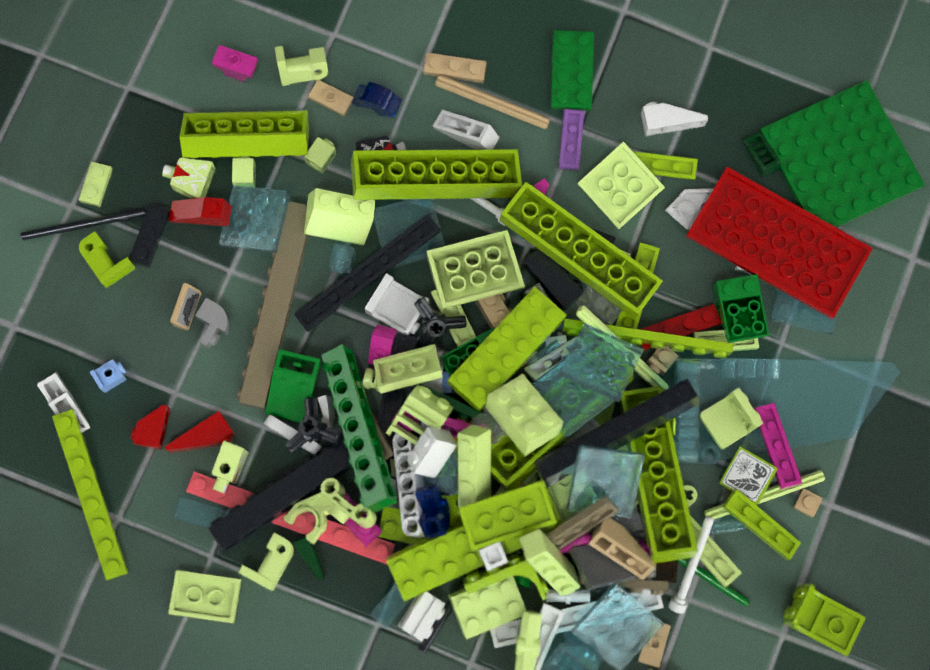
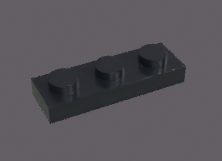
M150 203L129 257L132 263L150 268L170 215L169 208Z

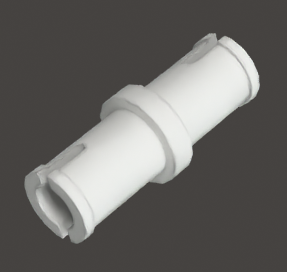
M547 588L549 592L546 593V603H590V590L577 589L572 594L561 596L555 589Z

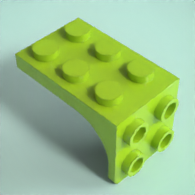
M512 553L506 557L507 563L489 571L487 569L478 571V569L466 573L467 577L463 578L467 594L516 575L525 576L536 584L542 600L547 599L545 593L549 592L543 577L537 576L536 573L538 571L527 561L525 553Z
M812 583L802 584L801 587L798 586L792 596L794 598L792 605L788 606L783 614L785 618L783 624L848 657L866 617L819 593L814 589L815 585Z

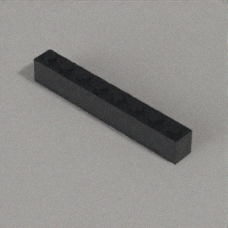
M688 378L534 461L536 468L546 486L549 487L699 405L698 394Z
M344 434L341 436L342 439L338 444L325 446L320 450L321 454L318 456L307 458L298 469L295 470L293 468L284 474V478L280 481H272L265 487L266 490L260 494L258 492L252 494L247 499L248 502L242 506L238 504L229 510L230 514L224 518L218 517L213 520L208 530L222 552L226 553L292 509L294 504L307 499L319 491L324 480L328 478L337 479L353 467L349 462L350 454L343 441Z

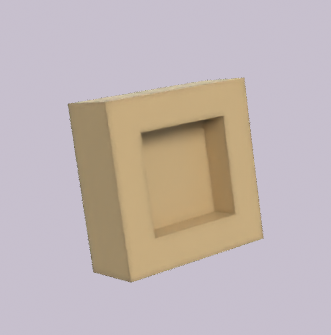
M803 488L793 508L813 518L823 498Z

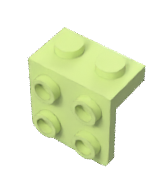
M740 388L734 390L727 397L699 414L700 420L720 449H725L763 424L759 413L753 409L747 395Z

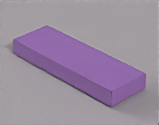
M564 109L558 169L579 171L584 111Z

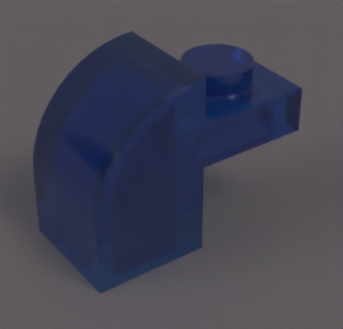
M368 82L367 85H359L351 103L356 107L371 108L379 116L395 118L402 99L388 88Z
M436 484L417 488L414 494L422 510L418 523L425 539L446 535L450 526V508L447 498L442 499Z

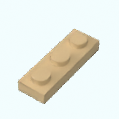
M426 53L423 74L431 76L443 75L451 79L483 83L486 61Z

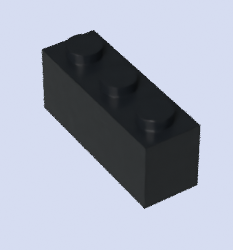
M539 249L523 261L522 266L537 283H540L544 292L562 311H565L581 298L583 294L581 284L577 280H572L568 275V270Z

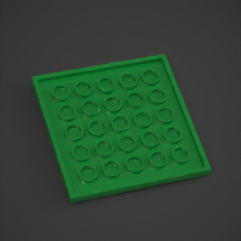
M868 80L759 130L780 159V172L799 207L836 228L925 186Z

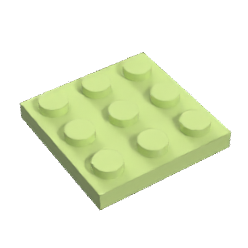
M624 142L577 183L618 230L665 188Z

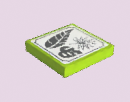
M740 446L719 484L731 491L737 489L755 505H758L779 468Z

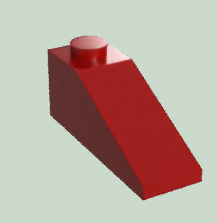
M202 197L172 201L169 222L229 227L232 206L222 198Z
M218 411L166 445L165 449L169 453L218 447L219 445L222 446L223 441L230 443L235 433L223 415Z

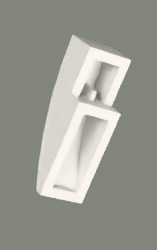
M57 371L37 383L55 415L74 409L82 433L90 428L84 414Z

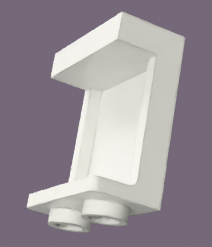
M386 273L364 309L366 314L390 328L397 329V332L402 335L410 336L411 333L415 334L420 326L418 321L422 316L414 306V303L417 299L423 297L397 283L392 276ZM425 297L426 301H427L428 304H429V303H430V299L427 298V297Z

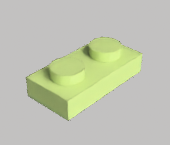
M91 162L79 197L80 202L101 207L113 170L112 167Z

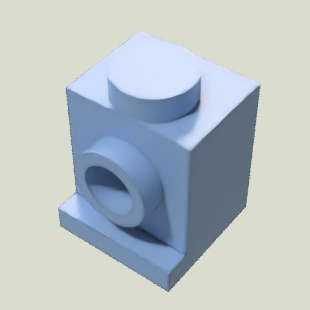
M113 359L96 370L90 371L100 390L104 393L127 380L124 376V373H126L124 366L120 361L117 363ZM112 370V375L106 377V373Z

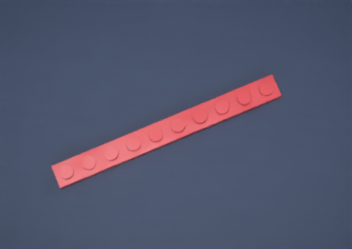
M197 472L193 473L186 490L187 493L229 508H233L238 504L242 506L254 494L228 484L225 494L213 489L216 479ZM289 510L271 522L307 535L313 531L316 525L315 515L304 512L297 516L294 523L290 525L284 520V516L290 512ZM327 520L326 531L317 539L386 565L388 564L385 557L392 555L395 544L376 538L365 547L346 526Z

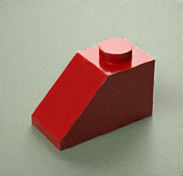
M167 405L160 406L137 422L136 427H133L131 433L133 444L140 447L162 450L170 414V408Z

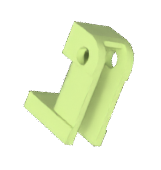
M283 46L275 47L282 86L310 80H320L327 76L328 67L324 47L309 49V55L285 59Z
M276 533L273 534L266 547L270 550L259 570L255 572L242 565L238 572L272 591L275 589L294 553L292 543ZM282 546H285L286 549L284 553L279 552Z

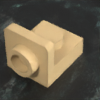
M663 346L662 349H657L646 363L657 375L663 376L679 356L669 347Z

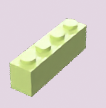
M471 425L458 433V507L491 497V429Z
M540 529L520 538L527 561L561 596L572 594L575 590L581 588L574 566Z

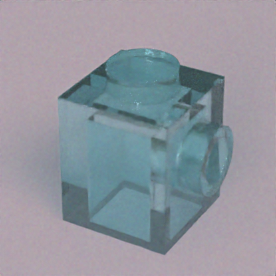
M334 243L329 262L330 268L336 273H350L356 256L355 248Z

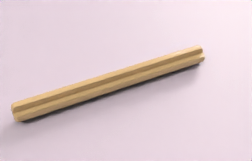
M439 75L436 79V86L540 128L546 129L549 125L550 119L548 117L443 75Z

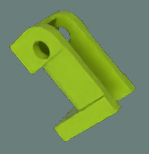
M94 231L80 242L79 251L101 284L108 288L136 268L128 257L115 265L106 252L108 248Z

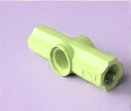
M523 611L520 634H518L515 654L517 656L515 670L535 669L536 657L539 656L541 638L539 635L542 613Z

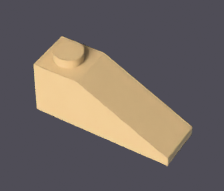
M609 517L594 527L589 545L642 580L655 569L656 564L622 525Z

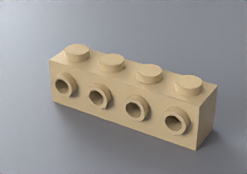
M503 294L475 301L490 328L494 327L496 329L512 311L511 308L507 309L504 302L506 300ZM537 351L523 364L517 373L536 361Z

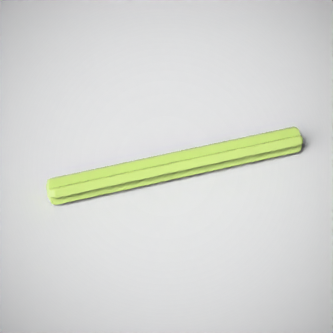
M581 306L577 309L576 316L652 387L662 386L663 391L668 389V384L588 308Z
M819 470L801 476V485L780 490L779 485L767 488L758 504L820 483L825 480L824 474ZM722 504L705 510L704 516L705 518L710 516L714 520L730 513L722 507Z

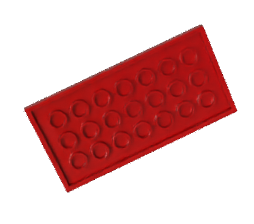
M726 167L686 235L690 240L750 274L758 275L759 279L830 319H834L873 250L867 244L729 167Z

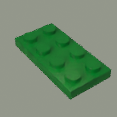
M554 30L551 109L591 111L594 32Z

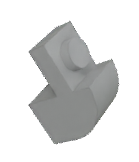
M205 298L195 316L199 321L208 325L199 342L203 347L210 350L212 346L218 343L220 332L228 336L230 320L220 305Z

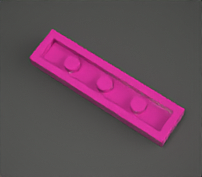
M775 403L754 408L759 413L763 422L759 426V430L770 462L779 468L775 476L780 490L801 485L802 480Z

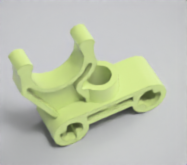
M328 478L321 484V493L294 504L290 512L284 516V520L292 525L301 513H313L316 518V525L313 531L306 535V539L314 544L318 537L326 531V517L328 514L334 516L342 524L350 517L363 528L372 527L377 517L373 511L364 508L362 504L353 507L344 499L345 488L336 479ZM363 514L367 515L365 519L361 517Z

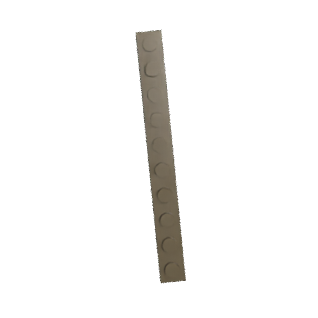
M289 201L288 206L283 208L282 219H284L283 226L278 228L277 239H279L278 246H274L272 252L274 263L273 266L268 268L267 278L270 279L268 286L263 288L262 298L265 299L263 306H259L257 318L260 319L258 326H254L252 338L255 339L253 346H249L247 358H249L248 367L245 366L243 369V387H239L237 399H239L241 406L266 411L273 370L279 349L282 348L309 235L304 234L307 205Z

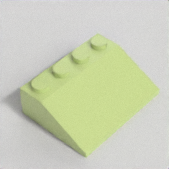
M508 230L427 251L428 264L443 309L525 288Z

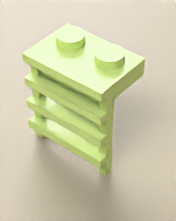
M417 384L386 434L390 435L394 431L416 445L419 438L397 424L398 421L420 435L426 429L403 413L406 411L428 426L440 429L454 407L447 400L433 395L428 388Z

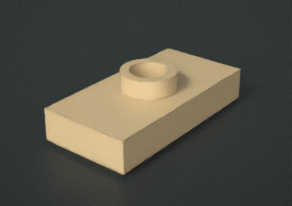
M320 80L316 81L308 95V99L342 116L346 115L354 100V97Z
M652 619L648 620L638 662L657 668L660 667L671 625Z

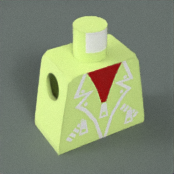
M179 158L176 167L167 164L164 166L162 176L171 179L170 185L174 191L190 199L206 197L216 168L213 162Z
M223 441L212 471V475L217 477L213 487L214 490L225 494L229 482L236 484L248 457V451ZM230 466L229 473L225 474V468Z

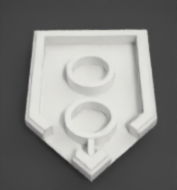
M714 188L685 189L665 211L684 228L690 230Z

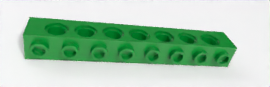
M341 344L321 355L323 360L322 368L328 377L327 385L334 398L333 406L338 412V424L343 430V441L350 454L349 462L354 468L356 475L354 480L360 489V501L364 508L377 512L398 501L352 349Z

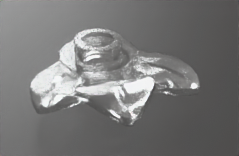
M484 406V414L474 417L471 424L491 429V444L500 442L507 433L485 408L486 406Z

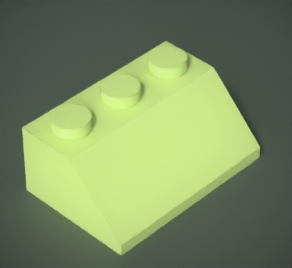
M315 188L308 194L304 234L364 245L374 218L375 200H354L352 195Z

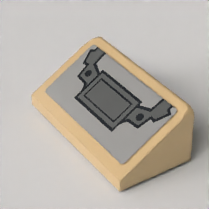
M187 283L182 285L170 320L174 327L189 330L201 296L200 290Z

